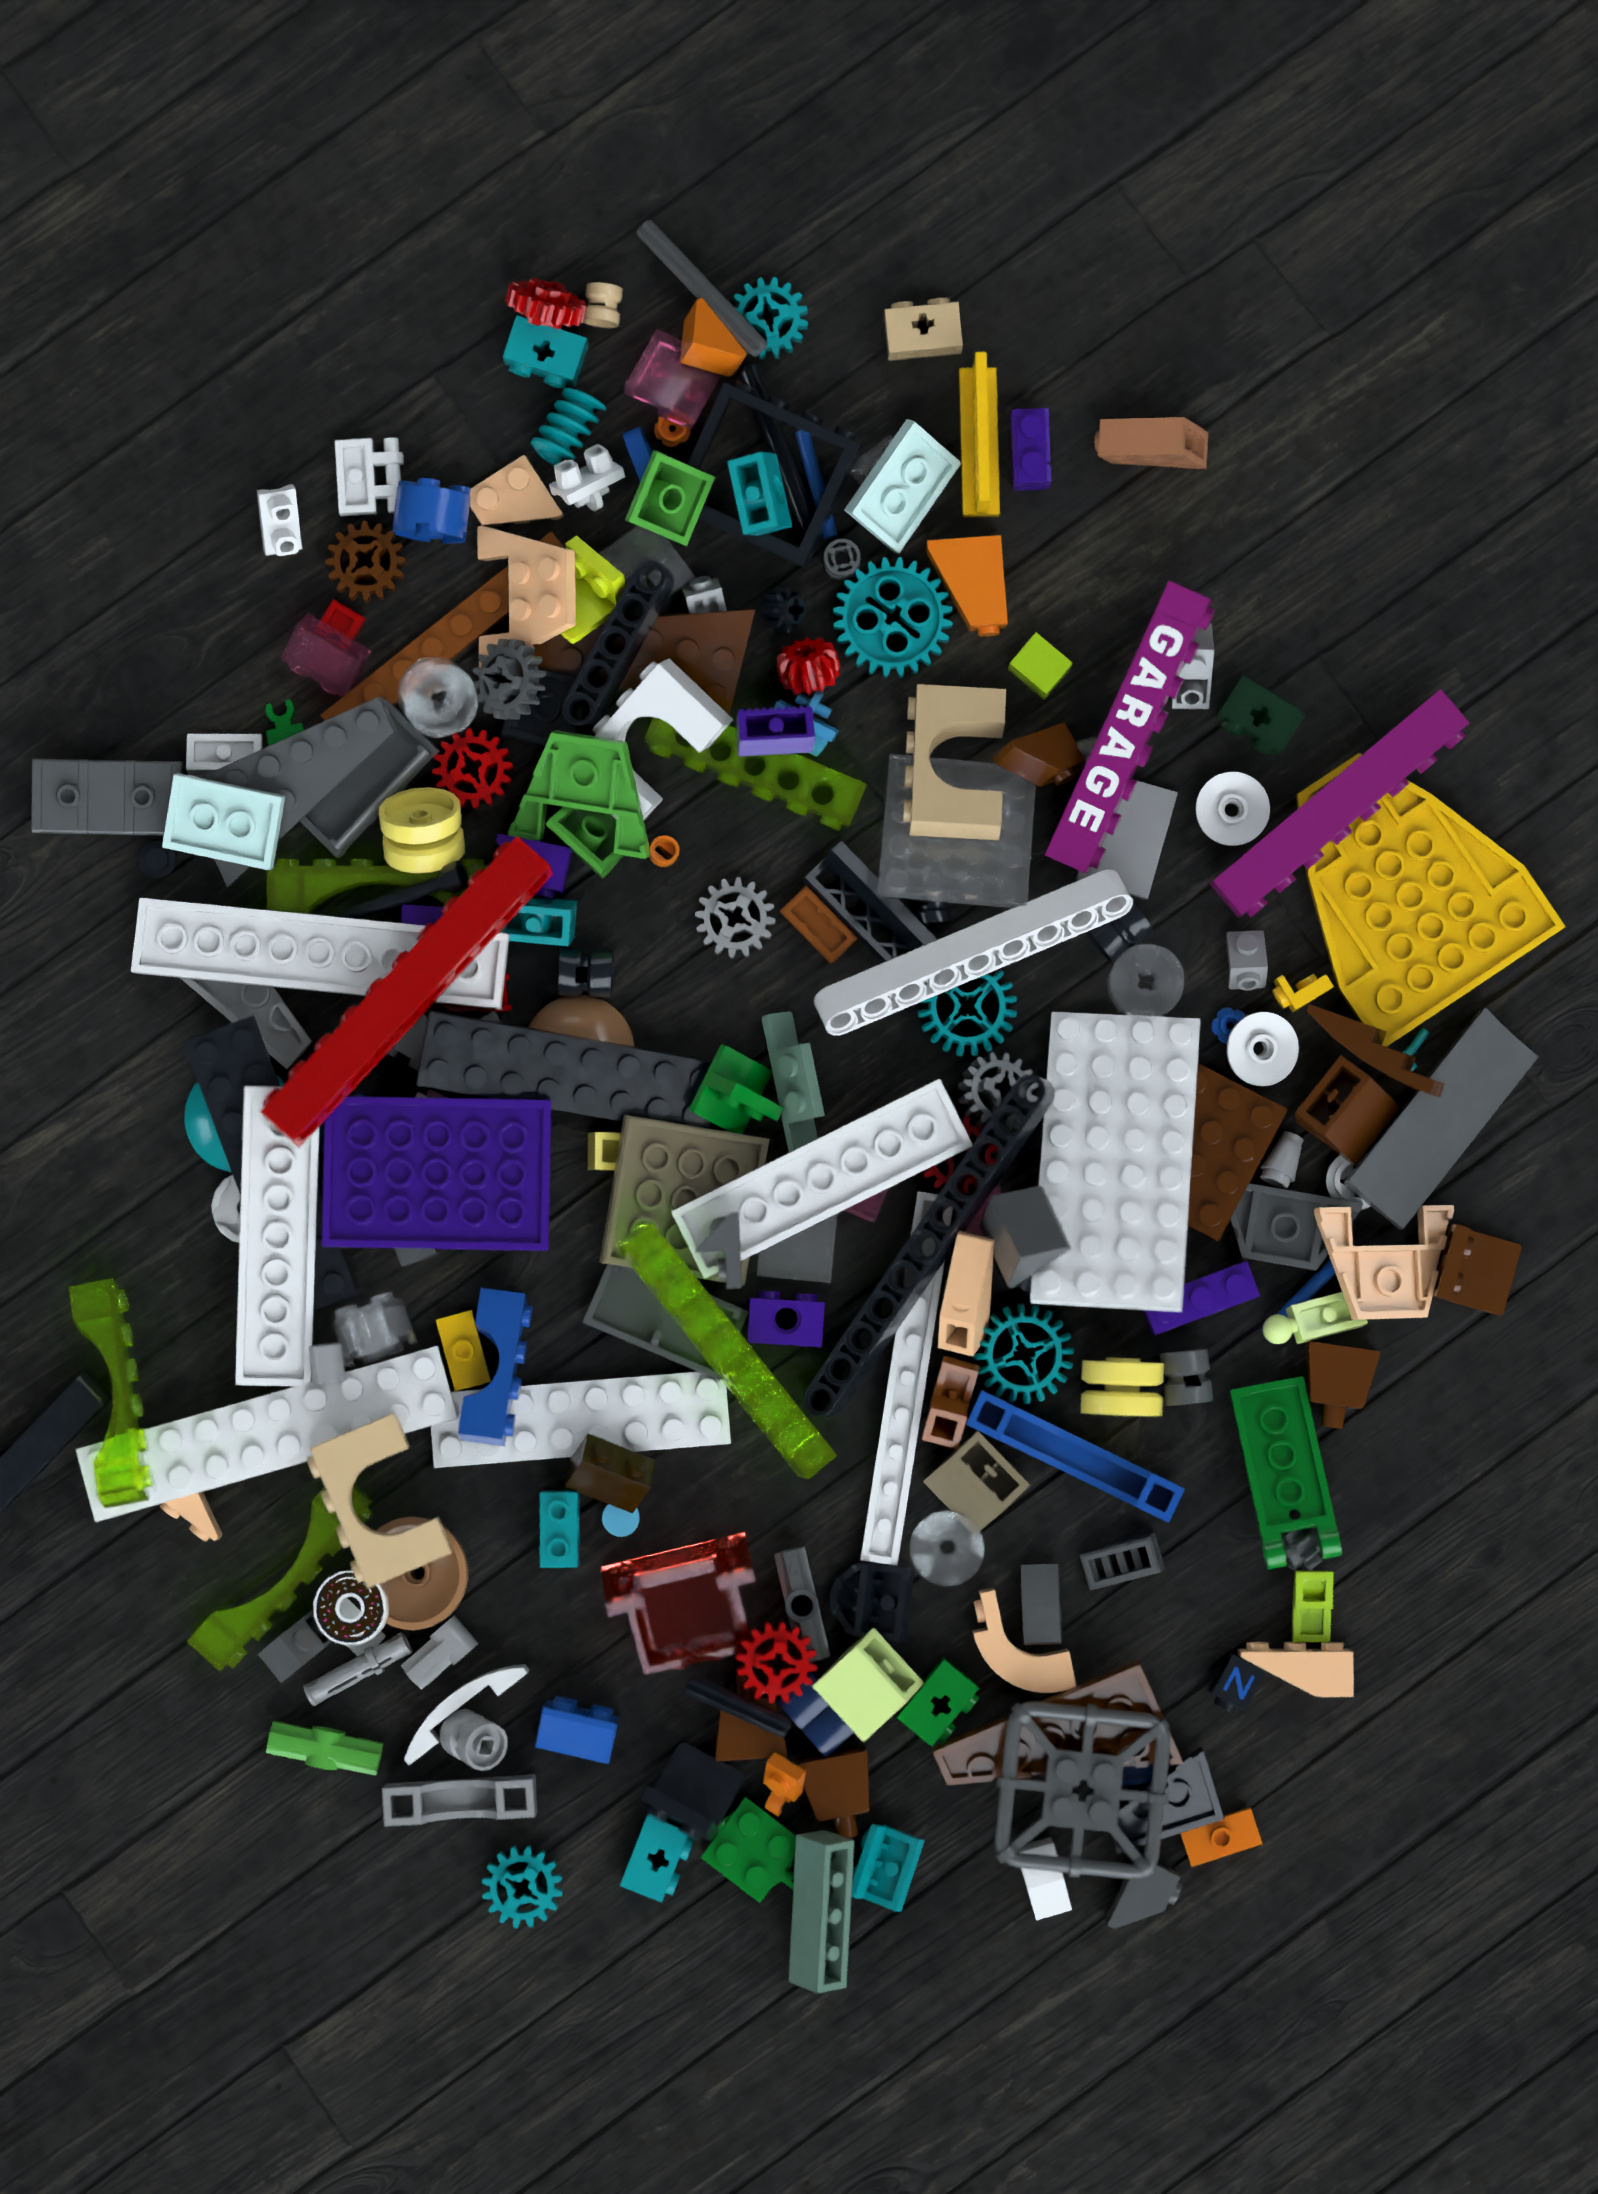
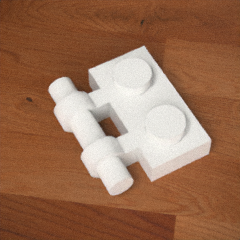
M372 438L335 440L340 516L377 514L376 499H387L388 513H394L398 481H401L400 466L404 464L403 453L399 452L398 438H385L384 452L375 453ZM375 466H385L386 485L375 484Z

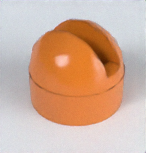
M662 835L652 841L649 857L655 865L668 867L677 860L679 845L674 838ZM658 847L659 850H661L665 855H667L671 859L666 860L663 856H661L658 852L655 851V848Z

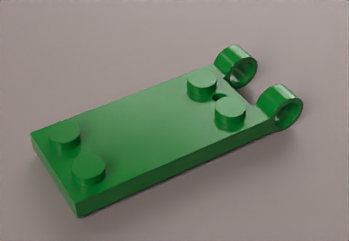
M1295 1377L1230 1390V1398L1267 1570L1287 1565L1281 1533L1316 1527L1318 1545L1322 1559L1342 1556L1340 1538L1304 1377ZM1292 1510H1296L1299 1512L1300 1518L1292 1520L1289 1513Z

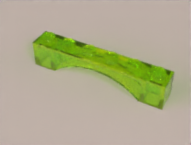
M278 859L276 860V866L271 870H267V910L309 913L323 901L349 889L377 884L407 887L433 878L441 870L427 873L402 872L390 867L389 864L388 866H373V860L352 859L350 866H336V860L315 859L313 860V866H299V860ZM481 859L462 860L469 880L476 871L481 868L485 870L488 867L484 866V860ZM441 890L429 896L446 905L451 898L456 895L460 897L466 890L455 894L450 891L444 892Z
M113 1278L70 1286L69 1293L73 1322L80 1333L91 1341L103 1355L108 1365L113 1385V1411L110 1427L103 1446L93 1461L97 1498L105 1509L150 1500L148 1487H153L154 1482L150 1465L144 1464L143 1452L148 1451L149 1447L145 1429L139 1428L138 1416H143L144 1411L140 1394L134 1393L133 1381H138L139 1376L135 1359L129 1358L128 1347L133 1346L134 1341L130 1324H125L123 1312L129 1311L125 1289L120 1290Z
M354 1484L352 1491L353 1506L356 1514L364 1523L373 1513L368 1507L374 1501ZM326 1487L312 1500L311 1521L306 1541L296 1562L285 1577L269 1592L254 1601L235 1608L217 1610L211 1613L187 1640L195 1650L219 1671L223 1670L227 1665L234 1669L247 1655L248 1652L243 1647L250 1639L254 1637L259 1641L273 1624L268 1619L275 1611L279 1609L284 1613L298 1596L293 1591L303 1581L309 1585L323 1568L318 1563L328 1553L334 1557L343 1547L336 1531V1527L341 1525L336 1511L328 1512L321 1492L326 1491Z

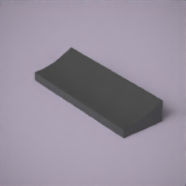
M1486 1007L1478 1011L1427 1076L1433 1080L1445 1083L1440 1098L1416 1089L1342 1184L1398 1229H1404L1539 1056L1516 1038Z

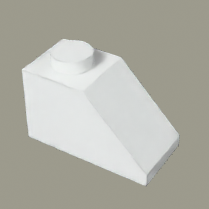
M1051 1837L1025 1844L1018 1850L1019 1853L1057 1856ZM1021 1868L1036 1920L1072 1910L1062 1872Z

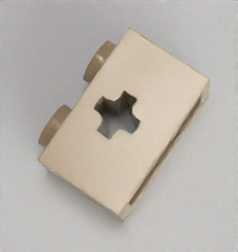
M936 298L929 300L928 305L913 306V302L905 301L891 304V309H885L884 322L888 361L962 353L963 342L958 302L950 303L949 298ZM919 321H925L926 327H929L927 334H921L920 329L917 328Z

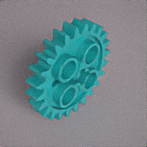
M884 557L882 568L877 569L870 561L868 562V574L865 575L859 569L855 571L857 583L849 580L844 581V586L849 591V594H837V599L844 606L835 607L833 614L843 617V620L833 623V627L836 630H844L845 632L837 638L838 644L849 642L850 646L845 651V656L848 657L857 653L859 656L856 666L860 667L866 661L869 662V674L871 675L876 671L877 667H882L884 678L888 677L891 669H896L899 678H903L904 667L909 666L914 674H917V662L921 661L928 667L931 665L929 652L938 656L941 655L942 650L936 644L937 641L948 643L949 637L941 632V629L952 628L953 622L944 619L943 616L950 614L953 609L952 606L942 605L941 603L948 598L949 594L948 592H936V589L941 584L940 579L930 583L927 581L930 573L929 568L920 574L916 573V561H913L908 569L903 568L902 557H898L895 567H890L887 558ZM884 584H893L899 589L900 594L895 600L887 601L880 596L878 592L880 587ZM871 597L890 614L894 613L895 610L899 611L900 622L910 629L917 631L920 637L917 639L912 637L897 622H893L891 625L886 624V614L868 604L866 598ZM914 606H923L928 610L929 618L925 622L916 623L910 619L908 615L909 610ZM863 613H870L876 617L878 623L871 630H863L857 625V618ZM893 635H900L906 640L907 647L901 652H893L886 645L887 639Z

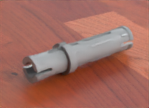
M400 1632L374 1648L370 1645L358 1657L303 1685L308 1700L313 1706H316L374 1673L377 1675L383 1673L385 1667L413 1653L410 1643L403 1632Z

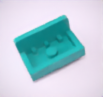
M872 1824L862 1838L861 1850L863 1851L858 1865L853 1868L851 1897L862 1898L895 1912H901L925 1840L887 1825Z

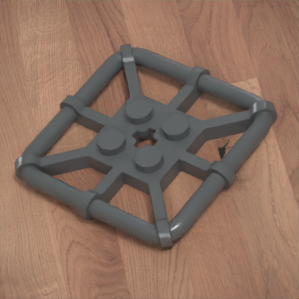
M1025 1702L1021 1705L1016 1703L1011 1708L1013 1712L1009 1715L1006 1725L1001 1776L997 1777L996 1784L997 1787H1000L995 1830V1849L997 1851L995 1857L1001 1864L1006 1862L1008 1865L1017 1868L1069 1873V1877L1079 1878L1080 1874L1122 1879H1140L1144 1876L1148 1879L1155 1873L1153 1869L1159 1858L1164 1805H1168L1169 1794H1166L1171 1740L1170 1731L1168 1730L1170 1724L1167 1720L1148 1713L1097 1708V1704L1087 1703L1086 1707L1045 1702ZM1031 1717L1084 1722L1081 1751L1054 1748ZM1022 1723L1047 1753L1045 1781L1016 1778ZM1096 1723L1147 1729L1116 1755L1092 1752ZM1156 1738L1151 1792L1121 1789L1124 1763ZM1081 1780H1087V1786L1093 1788V1792L1091 1795H1086L1085 1800L1081 1801L1076 1793H1072L1073 1786H1079ZM1015 1789L1044 1791L1041 1817L1010 1841ZM1120 1799L1149 1803L1143 1857L1117 1826ZM1048 1825L1073 1828L1070 1858L1018 1852L1020 1848ZM1084 1829L1110 1832L1135 1864L1081 1859Z

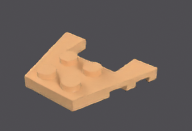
M477 526L478 559L491 561L508 558L509 632L479 636V654L489 655L487 645H498V639L525 641V645L532 646L534 644H542L575 626V551L491 527ZM479 660V668H481L482 663Z
M1454 1205L1421 1206L1418 1209L1419 1245L1353 1246L1351 1207H1321L1314 1209V1216L1352 1320L1428 1317L1439 1273L1436 1269L1441 1250L1445 1249L1447 1241L1445 1233L1448 1221L1453 1217Z

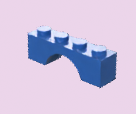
M481 1288L475 1325L477 1331L490 1339L498 1349L499 1366L495 1377L487 1387L475 1394L463 1397L458 1435L461 1441L505 1446L506 1436L513 1437L516 1415L510 1414L512 1400H519L521 1390V1378L516 1377L518 1363L524 1364L527 1351V1342L521 1341L523 1327L530 1328L533 1306L527 1305L525 1293Z

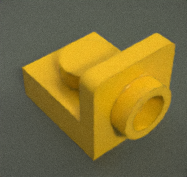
M1313 973L1295 984L1298 991L1294 993L1285 977L1281 975L1273 981L1276 988L1272 992L1283 1009L1289 1007L1293 1013L1328 992L1334 986L1327 975L1317 979Z

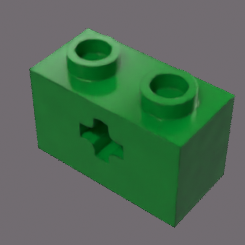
M944 1657L941 1658L924 1679V1684L896 1714L898 1720L930 1746H933L937 1740L940 1743H944L956 1728L952 1721L960 1711L966 1715L979 1699V1696L975 1694L979 1689L978 1685ZM944 1695L948 1696L946 1702L949 1709L946 1712L943 1709H939L936 1713L932 1711L934 1709L933 1697L936 1696L941 1699Z

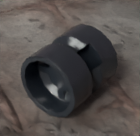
M1133 903L1130 911L1124 916L1085 933L1101 954L1111 964H1115L1129 952L1130 943L1138 945L1154 931L1150 923Z
M561 948L559 996H580L583 991H587L591 997L611 998L614 965L613 950L592 949L589 954H585L579 948ZM578 967H587V979L578 978Z

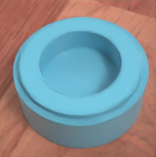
M608 1504L602 1515L605 1529L617 1537H624L633 1533L640 1521L638 1508L632 1514Z

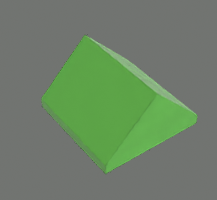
M653 450L625 520L687 546L715 477Z
M563 807L546 823L548 830L567 847L571 848L602 879L624 856L613 854L617 820L611 814Z

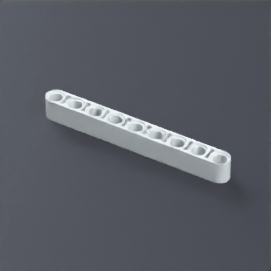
M1103 870L827 986L816 994L814 1005L828 1033L842 1035L1118 919L1130 911L1133 900L1119 874L1114 870Z

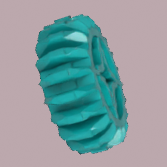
M999 970L993 977L989 974L978 977L977 979L982 980L983 983L973 992H963L958 987L945 991L954 1008L952 1014L943 1023H941L936 1010L938 995L919 1002L921 1004H928V1009L918 1011V1017L924 1018L929 1016L931 1020L922 1026V1030L926 1032L935 1028L937 1031L930 1041L935 1044L942 1036L947 1040L942 1050L948 1052L952 1043L957 1044L956 1055L960 1057L964 1053V1046H970L971 1055L973 1057L977 1056V1044L982 1043L986 1052H990L992 1045L988 1039L991 1037L1001 1044L1004 1038L998 1032V1029L1001 1028L1004 1031L1010 1032L1013 1028L1010 1023L1004 1021V1017L1015 1018L1017 1016V1011L1006 1009V1004L1017 1002L1016 996L1005 997L1004 995L1005 991L1013 987L1012 983L1006 982L1000 986L997 982L1002 978L1004 972ZM991 990L994 992L998 1004V1012L994 1024L987 1019V1016L981 1009L982 1000ZM953 993L960 999L965 997L966 1001L968 997L973 999L978 993H981L973 1007L976 1015L981 1020L975 1015L969 1016L968 1013L966 1016L961 1015L957 1020H953L961 1007L959 999ZM970 1021L977 1027L979 1026L984 1033L974 1037H962L950 1031L960 1022Z
M1017 1304L1016 1316H1012L1011 1310L1006 1306L1002 1308L1005 1320L1000 1321L997 1315L992 1314L990 1320L996 1325L995 1328L991 1330L988 1326L984 1327V1333L989 1336L987 1341L981 1340L980 1346L985 1347V1352L975 1353L973 1356L974 1360H985L986 1362L985 1366L979 1367L978 1375L989 1371L991 1377L985 1380L984 1386L988 1388L995 1382L1000 1384L995 1391V1396L1001 1397L1005 1389L1010 1390L1008 1401L1011 1403H1015L1017 1392L1023 1393L1022 1400L1024 1404H1030V1392L1034 1391L1037 1399L1043 1401L1045 1396L1041 1390L1046 1386L1052 1394H1055L1058 1390L1051 1381L1054 1378L1063 1383L1067 1381L1065 1375L1058 1373L1060 1367L1072 1369L1073 1363L1062 1361L1063 1354L1071 1355L1074 1353V1348H1062L1061 1342L1071 1339L1070 1333H1064L1058 1336L1056 1331L1062 1328L1064 1323L1058 1320L1050 1326L1048 1321L1053 1314L1051 1311L1047 1310L1042 1319L1038 1318V1305H1032L1030 1315H1025L1024 1304ZM1027 1322L1035 1324L1042 1328L1049 1338L1031 1343L1024 1338L1018 1323ZM1007 1328L1012 1342L1011 1349L1005 1355L993 1360L995 1341L999 1334ZM1016 1335L1025 1348L1042 1346L1040 1349L1033 1351V1357L1029 1356L1032 1359L1029 1362L1031 1372H1029L1027 1365L1022 1360L1013 1359L1005 1362L1006 1359L1014 1356V1351H1017L1015 1348L1019 1344ZM1054 1348L1052 1366L1048 1373L1042 1379H1039L1036 1359L1040 1354ZM1017 1365L1024 1371L1029 1384L1017 1385L1010 1383L997 1370Z

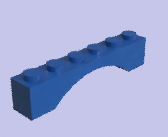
M979 1391L967 1416L966 1425L1054 1466L1168 1523L1185 1490L985 1391Z

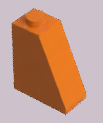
M1001 535L927 540L926 554L968 630L978 631V636L982 637L999 635L1000 629H1006L1008 624Z

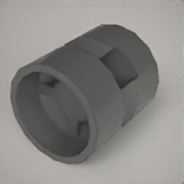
M1208 1349L1160 1354V1362L1164 1363V1376L1168 1377V1381L1163 1385L1165 1406L1213 1401L1211 1380L1205 1377V1373L1210 1370ZM1183 1376H1190L1189 1386H1186Z

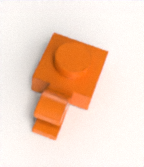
M775 1752L766 1762L763 1783L772 1791L766 1802L765 1809L779 1816L785 1802H795L802 1794L806 1771Z

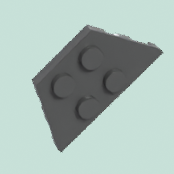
M1249 1183L1231 1218L1242 1258L1316 1271L1327 1257L1328 1251L1314 1216V1209L1321 1207H1351V1221H1353L1361 1211L1363 1203Z

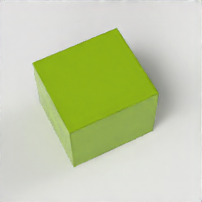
M1036 632L1010 662L1008 670L1045 700L1068 673L1073 663Z

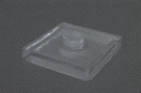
M837 1214L760 1251L757 1276L831 1283Z

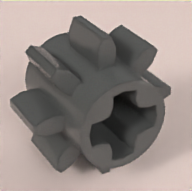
M1312 1528L1281 1534L1286 1564L1291 1570L1296 1571L1301 1567L1303 1571H1311L1323 1561L1318 1555L1320 1549L1317 1533Z

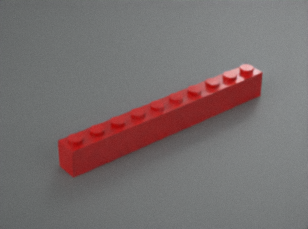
M518 836L511 843L508 841L504 842L493 855L495 860L485 870L481 868L473 874L468 881L469 888L460 897L456 895L447 902L442 910L443 916L435 924L429 923L421 930L417 936L418 942L409 952L404 950L395 958L391 965L393 969L384 979H376L365 993L367 997L358 1007L355 1005L351 1006L340 1019L342 1024L332 1035L330 1033L325 1034L314 1047L316 1052L307 1062L302 1060L296 1064L288 1075L290 1080L280 1090L276 1088L271 1091L264 1099L262 1104L264 1108L260 1111L262 1115L297 1148L303 1145L551 878L553 872L550 864Z

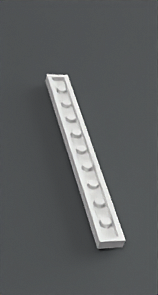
M917 1192L911 1235L938 1194ZM952 1206L948 1207L943 1214V1221L947 1226H950ZM931 1237L927 1238L922 1245V1251L926 1257L931 1256L935 1250V1242ZM944 1262L895 1333L860 1560L898 1565ZM911 1268L905 1270L903 1285L906 1288L914 1281V1273Z

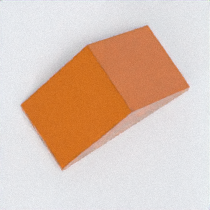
M701 297L696 300L684 320L680 363L730 377L735 374L747 353Z

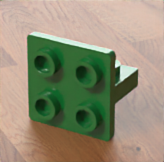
M722 1044L689 1110L728 1132L743 1134L750 1118L761 1122L764 1115L778 1121L784 1108L761 1096L772 1075V1070Z

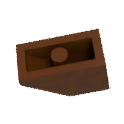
M1065 723L1012 740L992 758L996 765L1040 787L1052 782L1059 786L1070 781L1076 776L1074 770L1086 761Z

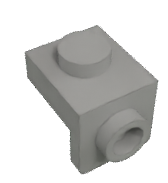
M1264 930L1227 932L1229 989L1249 991L1256 988H1264L1268 971Z

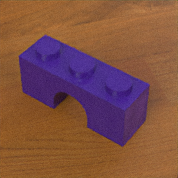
M1242 1261L1185 1283L1182 1312L1143 1310L1151 1334L1156 1335L1257 1298L1260 1294L1248 1262Z

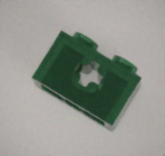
M1242 675L1216 718L1222 721L1220 727L1236 737H1239L1242 733L1253 740L1252 746L1259 752L1267 756H1271L1272 753L1279 756L1306 714ZM1261 711L1265 714L1263 720L1267 724L1262 723L1259 727H1256L1252 724L1254 717L1249 713L1256 715Z

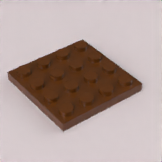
M1199 1063L1188 1226L1219 1242L1288 1109Z

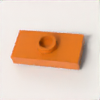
M1248 1807L1223 1815V1820L1180 1833L1190 1866L1194 1867L1262 1845L1251 1808Z

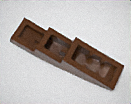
M1310 1004L1308 1005L1307 1012L1335 1040L1362 1061L1397 1081L1440 1098L1445 1083L1411 1072L1416 1057L1382 1046L1387 1031Z

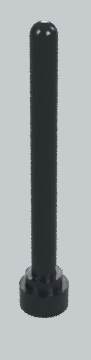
M455 861L444 866L437 873V876L326 916L362 919L441 890L444 892L450 891L455 894L469 888V876L465 866L460 861Z

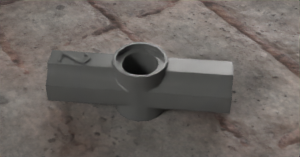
M805 1546L774 1553L790 1628L794 1625L800 1628L798 1638L805 1635L810 1637L811 1641L805 1648L815 1649L817 1655L810 1658L809 1662L830 1657ZM798 1595H806L813 1602L811 1611L805 1615L795 1613L791 1607L792 1600ZM795 1645L797 1656L801 1657L800 1650Z

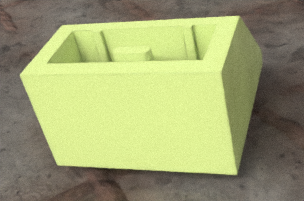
M872 1628L836 1660L813 1685V1688L864 1742L907 1703L924 1682L879 1632Z

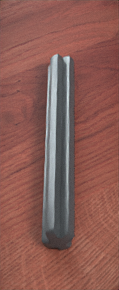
M650 220L645 221L637 230V235L697 299L702 297L725 327L749 354L754 357L760 355L766 349L767 341L655 223Z

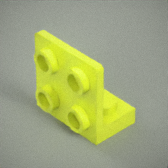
M577 535L565 543L566 549L575 551L576 625L562 632L561 635L572 644L577 643L609 619L626 587L624 574Z

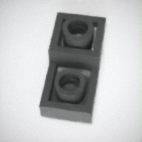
M1021 1565L1024 1644H1062L1059 1565Z

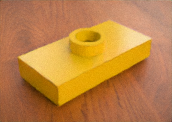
M468 1310L436 1319L454 1390L459 1391L491 1382L479 1333L475 1325L473 1311Z

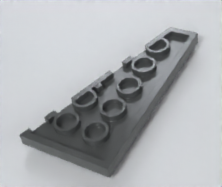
M382 696L199 778L284 795L285 801L279 840L397 729ZM214 859L227 887L231 886L250 867Z

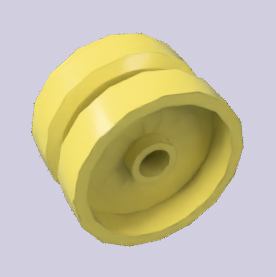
M431 787L412 788L386 798L379 806L380 828L384 834V858L390 867L410 873L434 872L441 870L447 864L459 861L465 854L464 832L460 826L462 820L460 800L454 793Z
M1106 1357V1361L1082 1360L1081 1379L1086 1383L1105 1385L1104 1391L1087 1390L1081 1394L1080 1413L1162 1416L1163 1397L1158 1393L1140 1392V1386H1158L1163 1383L1164 1363L1140 1362V1359L1111 1357Z

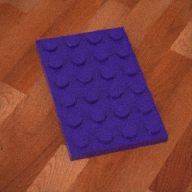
M346 1097L325 1120L322 1247L549 1251L552 1101Z

